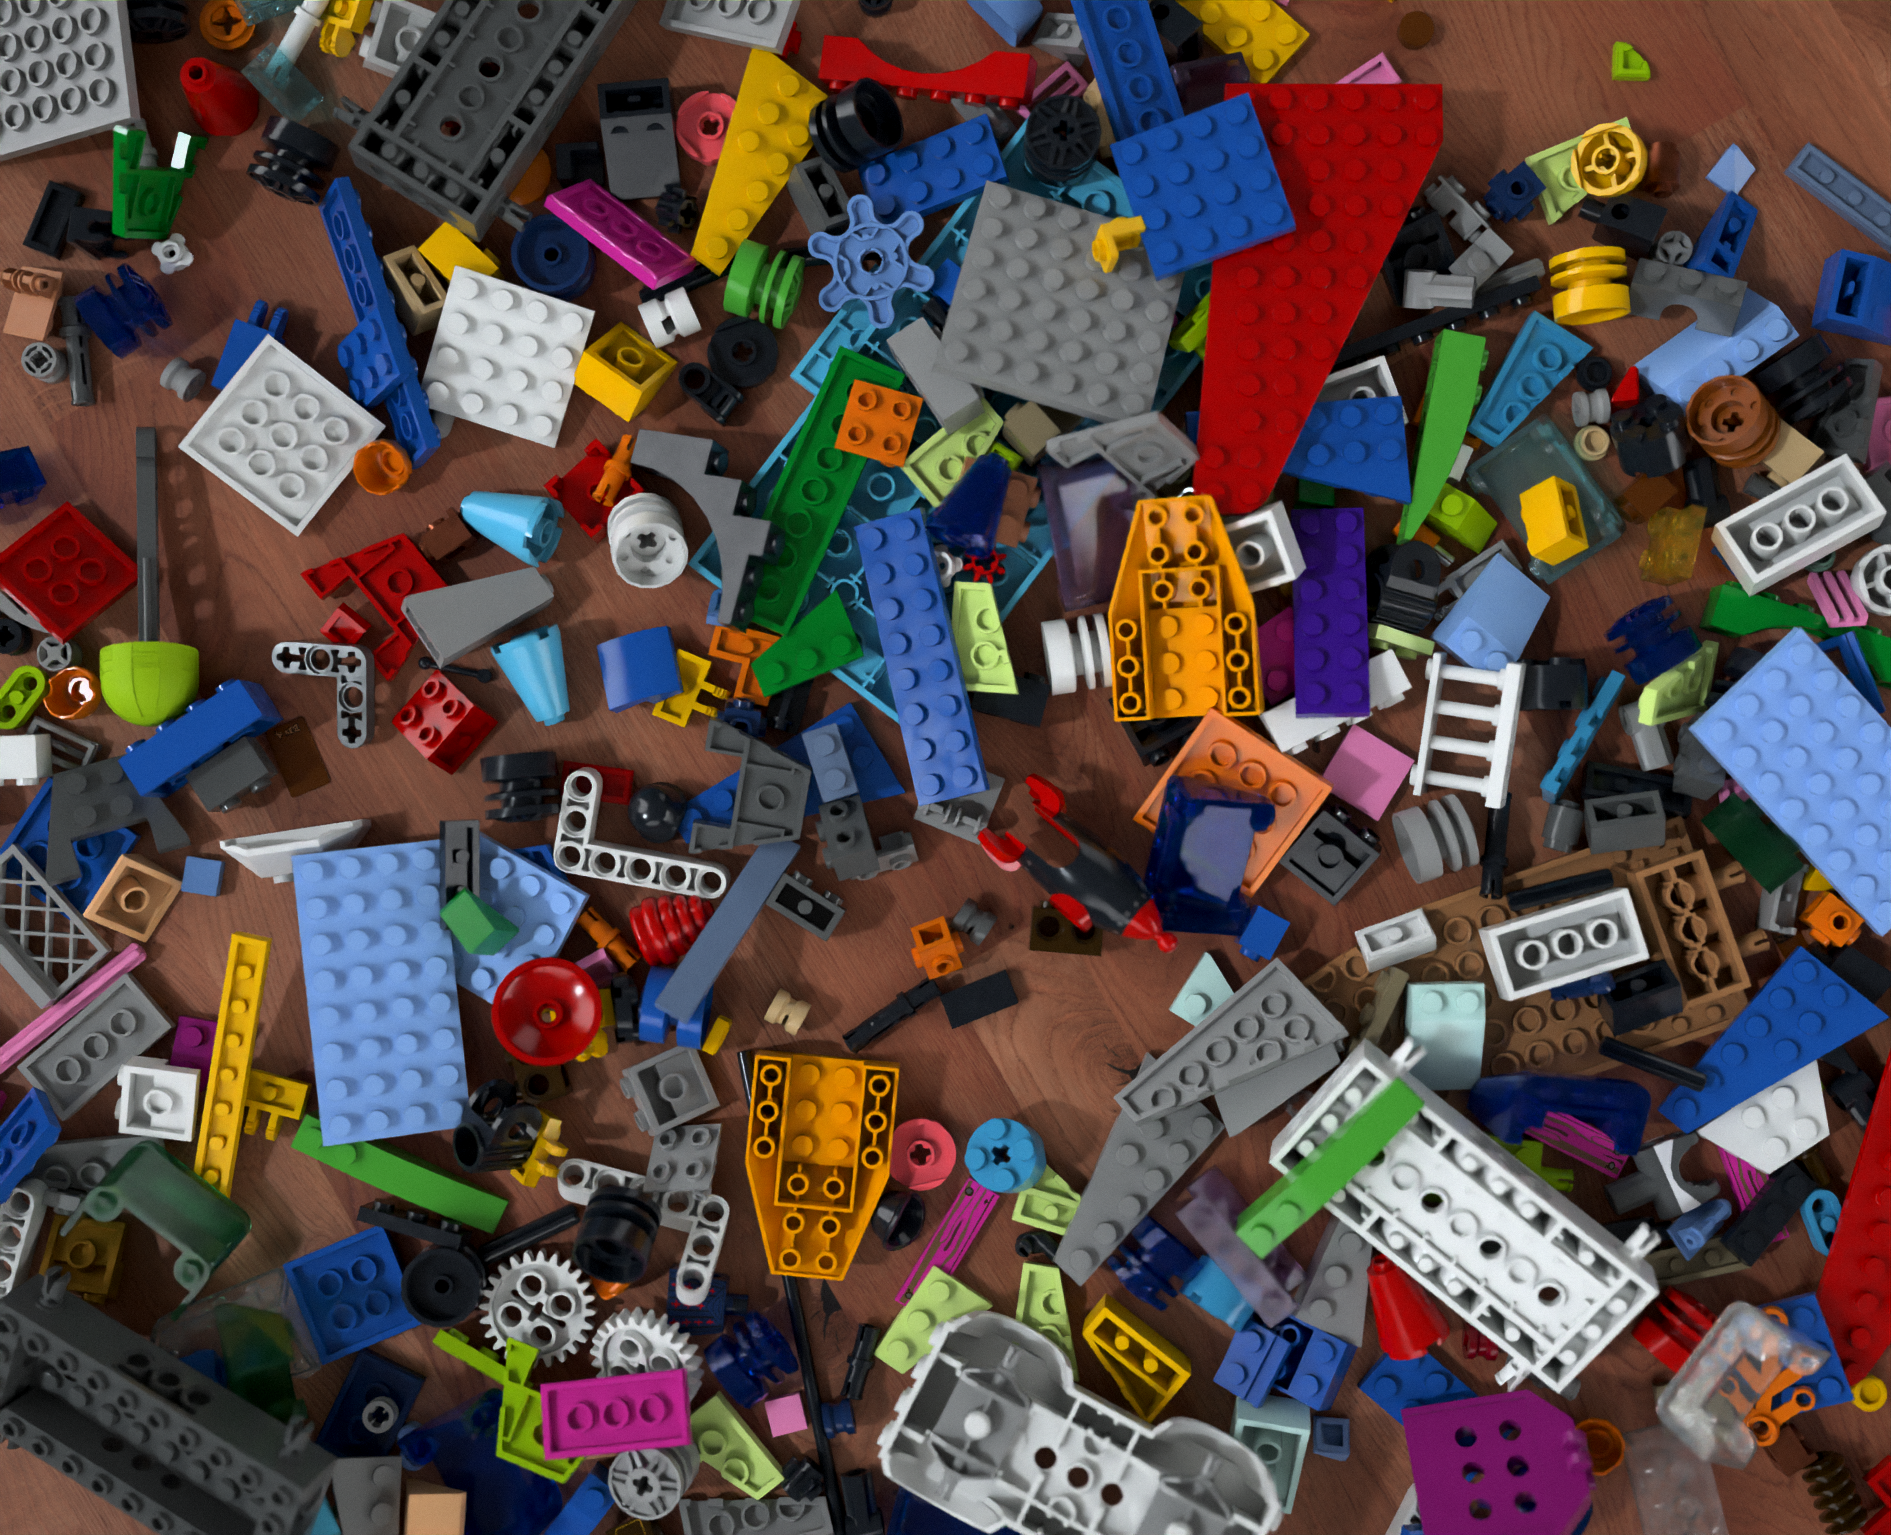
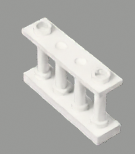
M1435 652L1433 659H1428L1425 669V679L1430 680L1418 765L1413 764L1410 772L1409 783L1414 786L1413 795L1421 796L1427 793L1428 784L1479 792L1481 797H1486L1485 807L1500 809L1506 804L1527 664L1509 662L1506 664V669L1501 668L1500 672L1448 665L1446 664L1448 652ZM1444 679L1497 686V690H1502L1501 704H1495L1493 708L1441 700ZM1438 714L1492 722V726H1497L1495 740L1484 743L1436 735ZM1433 749L1486 757L1487 761L1492 762L1490 776L1485 775L1482 779L1432 771L1430 769Z

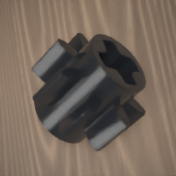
M675 187L672 194L662 192V197L655 206L656 214L659 218L657 224L668 227V232L681 235L682 228L692 230L700 215L696 204L697 198L687 195V190Z
M793 1456L782 1467L783 1472L781 1474L785 1479L780 1484L784 1491L795 1501L800 1502L806 1496L812 1502L824 1490L822 1488L824 1484L820 1480L824 1477L825 1473L811 1457L805 1456L799 1461Z

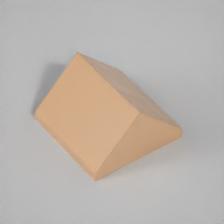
M121 854L83 913V916L146 943L180 891L182 880L141 854Z
M413 1478L407 1479L403 1535H464L467 1492Z

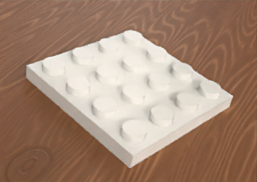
M455 265L421 389H424L428 395L429 408L555 448L574 387V374L584 352L596 311Z
M267 334L178 447L298 537L351 471L356 452L374 441L386 426Z

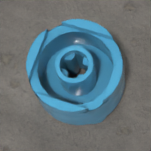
M992 1118L979 1126L972 1134L967 1145L965 1164L973 1178L984 1188L1010 1194L1022 1192L1032 1188L1041 1179L1045 1171L1044 1143L1041 1136L1032 1127L1024 1123L1006 1118ZM1005 1150H1008L1007 1154L1011 1157L1008 1163L1003 1162L1004 1157L1002 1155Z
M1208 1251L1206 1255H1201L1179 1289V1292L1218 1320H1223L1229 1327L1240 1333L1263 1297L1261 1292L1265 1287L1238 1271L1234 1275L1232 1273L1235 1268L1234 1265L1219 1255Z

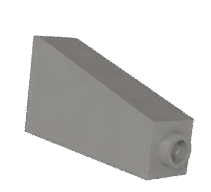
M530 567L413 594L404 598L401 610L441 669L549 607L554 598L552 594L554 589L550 580L544 574L540 575L535 567Z
M1339 1039L1214 1094L1229 1137L1238 1135L1339 1064L1342 1057L1340 1052L1345 1051L1343 1040Z

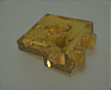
M1691 505L1680 510L1667 506L1657 511L1656 515L1654 514L1650 518L1647 527V535L1651 536L1648 549H1644L1639 561V569L1643 570L1642 581L1669 587L1691 579L1707 512L1706 507Z

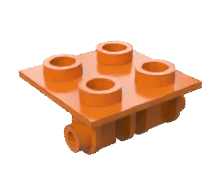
M854 379L834 448L881 461L880 464L886 467L894 468L899 466L903 468L924 398Z

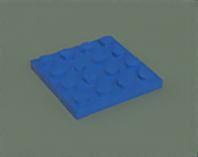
M1248 92L1109 145L1134 217L1142 216L1145 224V232L1140 233L1157 282L1296 230V224Z

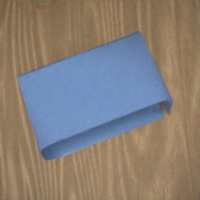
M966 0L1013 47H1016L1042 18L1043 6L1038 0Z

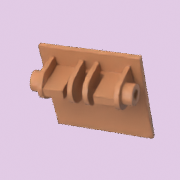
M22 266L21 270L4 268L0 272V283L4 288L14 291V296L3 333L46 342L47 336L53 327V315L57 301L63 293L65 273Z

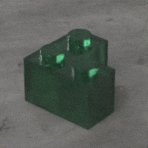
M1733 792L1700 821L1741 866L1771 894L1804 867L1802 862L1795 856L1800 850L1771 821L1765 825L1760 820L1764 812L1752 799L1748 798L1743 801Z

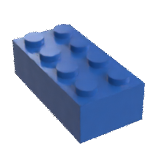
M233 678L227 680L216 688V695L207 701L200 699L186 708V715L177 721L170 719L162 723L155 730L157 734L147 741L141 739L125 749L127 754L117 761L141 797H169L189 783L185 775L244 736L257 738L282 721L284 718L262 685L241 679L235 680Z

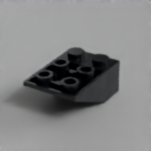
M661 78L597 84L600 123L610 194L619 201L661 198L662 192L672 194L674 187L682 189L678 140L675 129L674 93L669 79Z

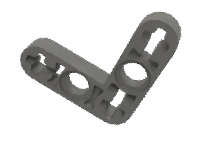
M290 640L277 644L272 651V661L280 672L337 677L338 738L344 746L351 749L369 744L374 738L375 661L371 650L360 644ZM320 649L325 650L330 656V664L326 669L320 667L316 661V654ZM290 651V654H305L304 660L292 662L291 659L286 658L285 654ZM355 656V658L361 659V666L356 667L354 663L341 664L342 658ZM352 687H356L362 692L363 701L360 706H355L349 700V691ZM362 712L360 717H357V715L350 716V713ZM355 726L357 730H361V736L357 737L356 734L351 733V727Z

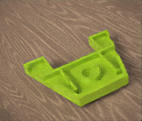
M508 1337L496 1456L564 1484L588 1456L545 1460L541 1392L527 1386L541 1349L513 1337Z

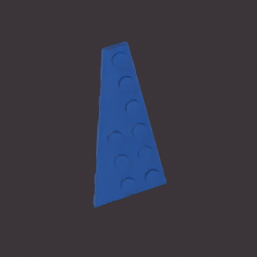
M1401 396L1315 402L1281 472L1286 473L1288 476L1336 488L1343 487L1363 492L1365 495L1395 500L1397 503L1405 505L1411 504ZM1199 411L1186 412L1184 415L1186 437L1196 445Z
M850 702L776 747V749L811 766L801 734L837 723L860 792L857 794L860 795L862 803L906 793ZM813 769L804 817L820 813L818 806L826 804L823 803ZM740 770L687 802V810L678 829L686 844H690L694 819L731 825Z
M1797 946L1692 1067V1069L1707 1075L1704 1089L1701 1092H1697L1677 1084L1656 1109L1683 1132L1688 1134L1886 1020L1889 1016L1803 947Z

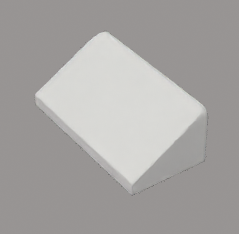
M1422 908L1355 931L1358 945L1370 973L1431 952L1437 948L1436 936Z

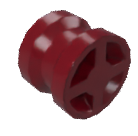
M1466 1322L1462 1332V1352L1464 1358L1473 1360L1476 1356L1484 1357L1487 1361H1495L1498 1356L1499 1346L1471 1323Z

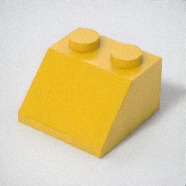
M620 322L584 350L574 374V384L612 410L616 415L630 422L649 405L678 362L661 349H656L655 345L623 322Z

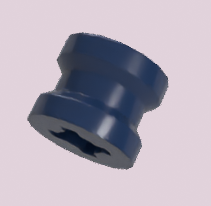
M843 1398L837 1404L830 1402L821 1403L823 1423L828 1440L836 1438L839 1433L857 1434L855 1414L850 1398Z

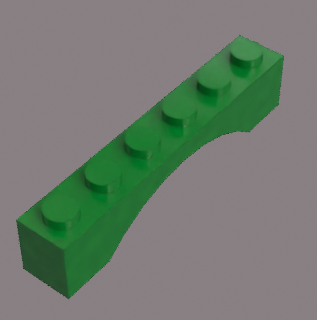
M1726 581L1725 584L1711 588L1699 628L1733 639L1760 630H1792L1794 627H1797L1823 641L1854 630L1876 685L1891 690V638L1883 636V630L1869 625H1864L1860 628L1855 626L1830 628L1825 617L1815 614V608L1809 605L1793 603V606L1781 603V597L1767 592H1760L1759 595L1754 594L1749 597L1742 585L1733 581Z

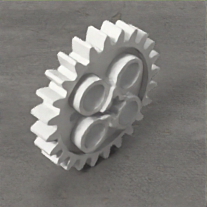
M545 1248L539 1251L537 1258H534L533 1253L528 1249L524 1252L523 1261L514 1254L510 1258L511 1267L504 1262L498 1266L502 1276L494 1273L489 1276L488 1280L494 1287H487L483 1290L482 1294L490 1298V1300L483 1301L479 1305L480 1309L489 1311V1314L485 1315L480 1320V1323L491 1324V1328L485 1334V1337L496 1336L498 1338L493 1346L494 1350L499 1349L503 1345L506 1347L508 1337H513L540 1348L541 1351L534 1368L537 1367L542 1358L547 1368L551 1367L554 1355L563 1363L567 1359L566 1349L573 1354L578 1352L580 1348L576 1340L582 1343L588 1340L589 1336L583 1329L592 1330L595 1322L587 1318V1316L595 1315L598 1308L588 1305L589 1302L597 1297V1293L586 1292L585 1290L592 1283V1279L580 1280L579 1276L583 1271L580 1268L574 1271L570 1268L573 1262L572 1257L561 1263L559 1262L560 1251H556L551 1259L547 1258ZM534 1275L538 1277L542 1283L541 1290L533 1291L529 1289L526 1285V1276ZM512 1290H517L522 1297L513 1295ZM558 1295L567 1296L572 1303V1308L565 1311L559 1309L555 1303V1297ZM538 1301L544 1305L539 1315L533 1311ZM516 1306L522 1313V1319L519 1321L511 1320L506 1314V1307ZM557 1320H563L566 1325L564 1327L560 1326ZM539 1325L548 1327L552 1333V1339L547 1341L540 1339L536 1334V1327ZM507 1351L505 1352L504 1359L507 1357Z
M636 1307L632 1314L627 1308H624L619 1315L614 1312L597 1330V1334L592 1339L595 1345L590 1350V1353L596 1356L591 1363L592 1366L601 1368L596 1376L597 1378L687 1368L689 1403L702 1385L700 1379L704 1374V1370L699 1368L703 1358L693 1355L698 1349V1345L686 1342L690 1337V1333L679 1334L677 1332L680 1323L676 1322L672 1326L668 1325L666 1314L660 1320L656 1319L653 1309H650L644 1316L640 1307Z

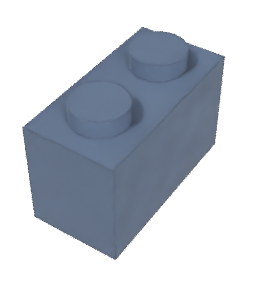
M833 723L802 733L801 735L823 803H829L860 793L838 724Z

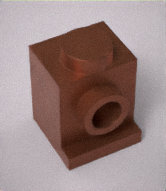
M452 507L446 510L449 518L446 520L439 518L432 522L426 528L427 533L420 537L422 542L418 544L430 561L436 559L444 565L479 541L471 528L463 522L461 514Z
M1762 1422L1756 1430L1764 1432L1768 1429V1425ZM1784 1422L1780 1425V1435L1775 1443L1769 1446H1762L1774 1467L1788 1478L1819 1459L1813 1450L1803 1444L1805 1439L1792 1422L1790 1424Z

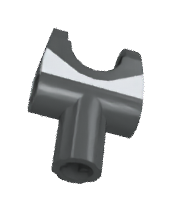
M1695 1130L1688 1134L1683 1131H1677L1646 1141L1631 1150L1630 1153L1638 1171L1603 1186L1606 1199L1617 1216L1652 1201L1659 1218L1669 1219L1700 1206L1720 1192L1721 1187L1716 1178H1708L1698 1182L1696 1180L1687 1182L1680 1175V1159L1684 1153L1690 1150L1689 1147L1699 1141Z

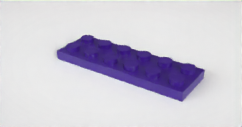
M1364 507L1291 510V527L1306 565L1305 570L1298 578L1292 580L1296 718L1370 717Z

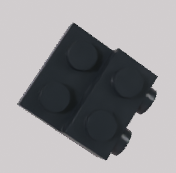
M1423 205L1409 210L1379 271L1383 275L1394 306H1402L1405 270L1424 269L1437 271V274H1453L1448 268L1456 261L1438 210L1424 209Z
M1112 697V698H1110L1108 701H1109V703H1110V705H1111V707H1112V709H1113V711H1114L1113 697ZM1200 716L1166 717L1151 720L1120 721L1144 767L1152 764L1153 767H1159L1171 759L1170 753L1183 747L1202 719Z
M1326 802L1306 824L1302 833L1291 844L1279 860V863L1335 906L1380 856L1382 846L1378 844L1380 837L1371 828L1363 826L1360 829L1350 821L1352 815L1347 809L1337 803L1332 807Z

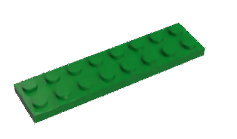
M839 346L761 517V520L771 521L786 531V545L783 554L779 557L777 566L764 564V578L755 597V611L752 622L780 635L788 636L869 458L834 448L854 379L900 391L906 378L905 374L843 346Z

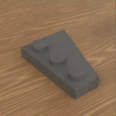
M1846 358L1843 369L1840 371L1835 382L1849 375L1854 384L1845 390L1839 400L1820 412L1807 438L1824 451V460L1833 461L1846 453L1852 463L1865 464L1883 365L1877 360Z

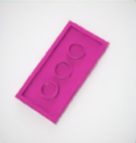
M592 179L552 193L546 198L544 206L652 290L692 272L696 266L697 261L695 258Z
M687 1368L540 1384L545 1460L693 1444Z

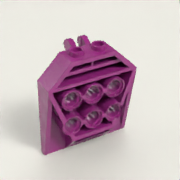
M1530 1390L1400 1409L1424 1535H1571L1591 1506L1590 1491L1597 1490L1591 1467L1590 1454H1588L1585 1432L1575 1430L1574 1421L1571 1417ZM1507 1430H1516L1520 1433V1436L1513 1441L1502 1437L1503 1433ZM1466 1436L1476 1439L1475 1444L1470 1447H1462L1458 1442ZM1516 1465H1523L1529 1469L1521 1477H1516L1509 1473L1510 1469ZM1471 1472H1479L1484 1475L1483 1479L1478 1483H1469L1465 1480L1466 1476ZM1524 1501H1530L1536 1505V1509L1528 1514L1519 1512L1517 1507ZM1479 1508H1486L1492 1512L1485 1520H1477L1472 1516L1473 1512Z

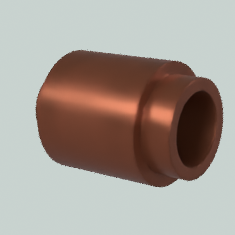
M1663 141L1648 146L1647 168L1643 175V190L1650 193V196L1653 198L1670 197L1672 192L1680 188L1681 153L1677 151L1675 143Z

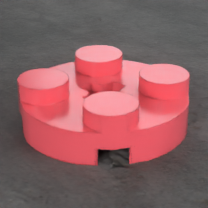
M701 91L693 94L682 103L677 113L676 136L681 148L690 158L706 166H713L718 163L736 103L733 98L723 93L717 94ZM709 120L711 123L718 121L720 123L717 127L718 132L715 135H705L702 133L705 130L703 124L705 121Z
M926 1117L911 1118L900 1123L893 1132L890 1163L891 1176L902 1185L916 1191L930 1190L941 1185L951 1173L956 1162V1146L951 1133L939 1121ZM922 1144L923 1148H929L931 1154L926 1156L925 1163H919L918 1158L912 1159L910 1153L915 1151V1145Z

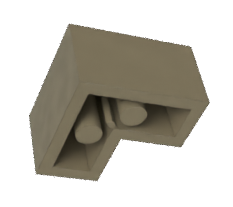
M1029 401L1025 405L1018 402L1004 416L1006 420L1004 421L1002 437L1032 468L1047 454V440L1071 433L1084 421L1085 417L1033 401Z

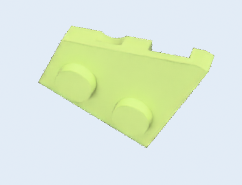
M1367 623L1368 648L1379 651L1392 649L1396 651V657L1407 660H1416L1417 655L1432 656L1435 642L1385 625Z
M1046 1164L1041 1179L1032 1188L1018 1193L1011 1219L1064 1235L1081 1201V1196Z

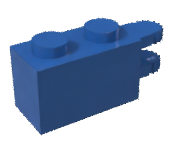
M258 299L247 323L235 319L211 386L222 392L267 334L284 346L286 341L282 338L288 322V309L277 308L268 330L262 328L268 312V304L263 300Z

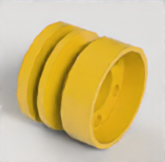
M1613 246L1584 247L1562 253L1549 260L1550 273L1555 274L1550 278L1551 286L1559 289H1568L1552 297L1554 321L1556 324L1586 325L1600 323L1631 313L1629 287L1623 284H1611L1627 276V267L1621 265L1626 261L1625 249Z

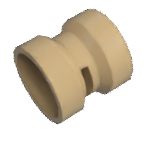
M780 988L764 1020L771 1024L779 1023L783 1025L786 1032L795 1036L812 1005L804 1000L796 1001L791 998L789 992Z

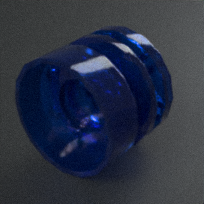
M126 262L117 267L122 281L113 273L105 276L107 285L111 290L110 294L98 285L93 284L74 297L75 304L88 325L107 348L120 359H124L143 345L136 329L140 328L144 333L154 338L159 334L154 322L164 330L173 325V321L158 292L145 277L138 274Z
M1669 593L1656 599L1646 600L1621 615L1614 625L1603 634L1608 642L1623 635L1626 638L1617 644L1613 650L1615 654L1633 649L1635 652L1624 664V667L1636 685H1641L1663 674L1690 657L1703 646L1690 625L1675 630L1670 626L1682 615L1679 608L1665 615L1662 614V611L1674 602Z
M1146 1214L1131 1231L1135 1240L1140 1244L1138 1250L1136 1251L1132 1247L1121 1243L1118 1248L1128 1261L1125 1262L1114 1254H1111L1106 1261L1118 1276V1280L1134 1296L1164 1313L1170 1305L1159 1292L1163 1290L1176 1299L1179 1293L1170 1282V1279L1175 1276L1189 1284L1204 1265L1198 1262L1199 1259L1171 1232Z
M751 1309L745 1314L746 1324L739 1320L734 1323L733 1329L738 1342L728 1334L722 1333L707 1345L703 1351L705 1359L718 1381L746 1409H752L769 1395L770 1389L765 1377L775 1384L781 1385L785 1381L784 1373L792 1376L799 1370L797 1359L786 1338L773 1323L769 1322L764 1315L755 1309Z

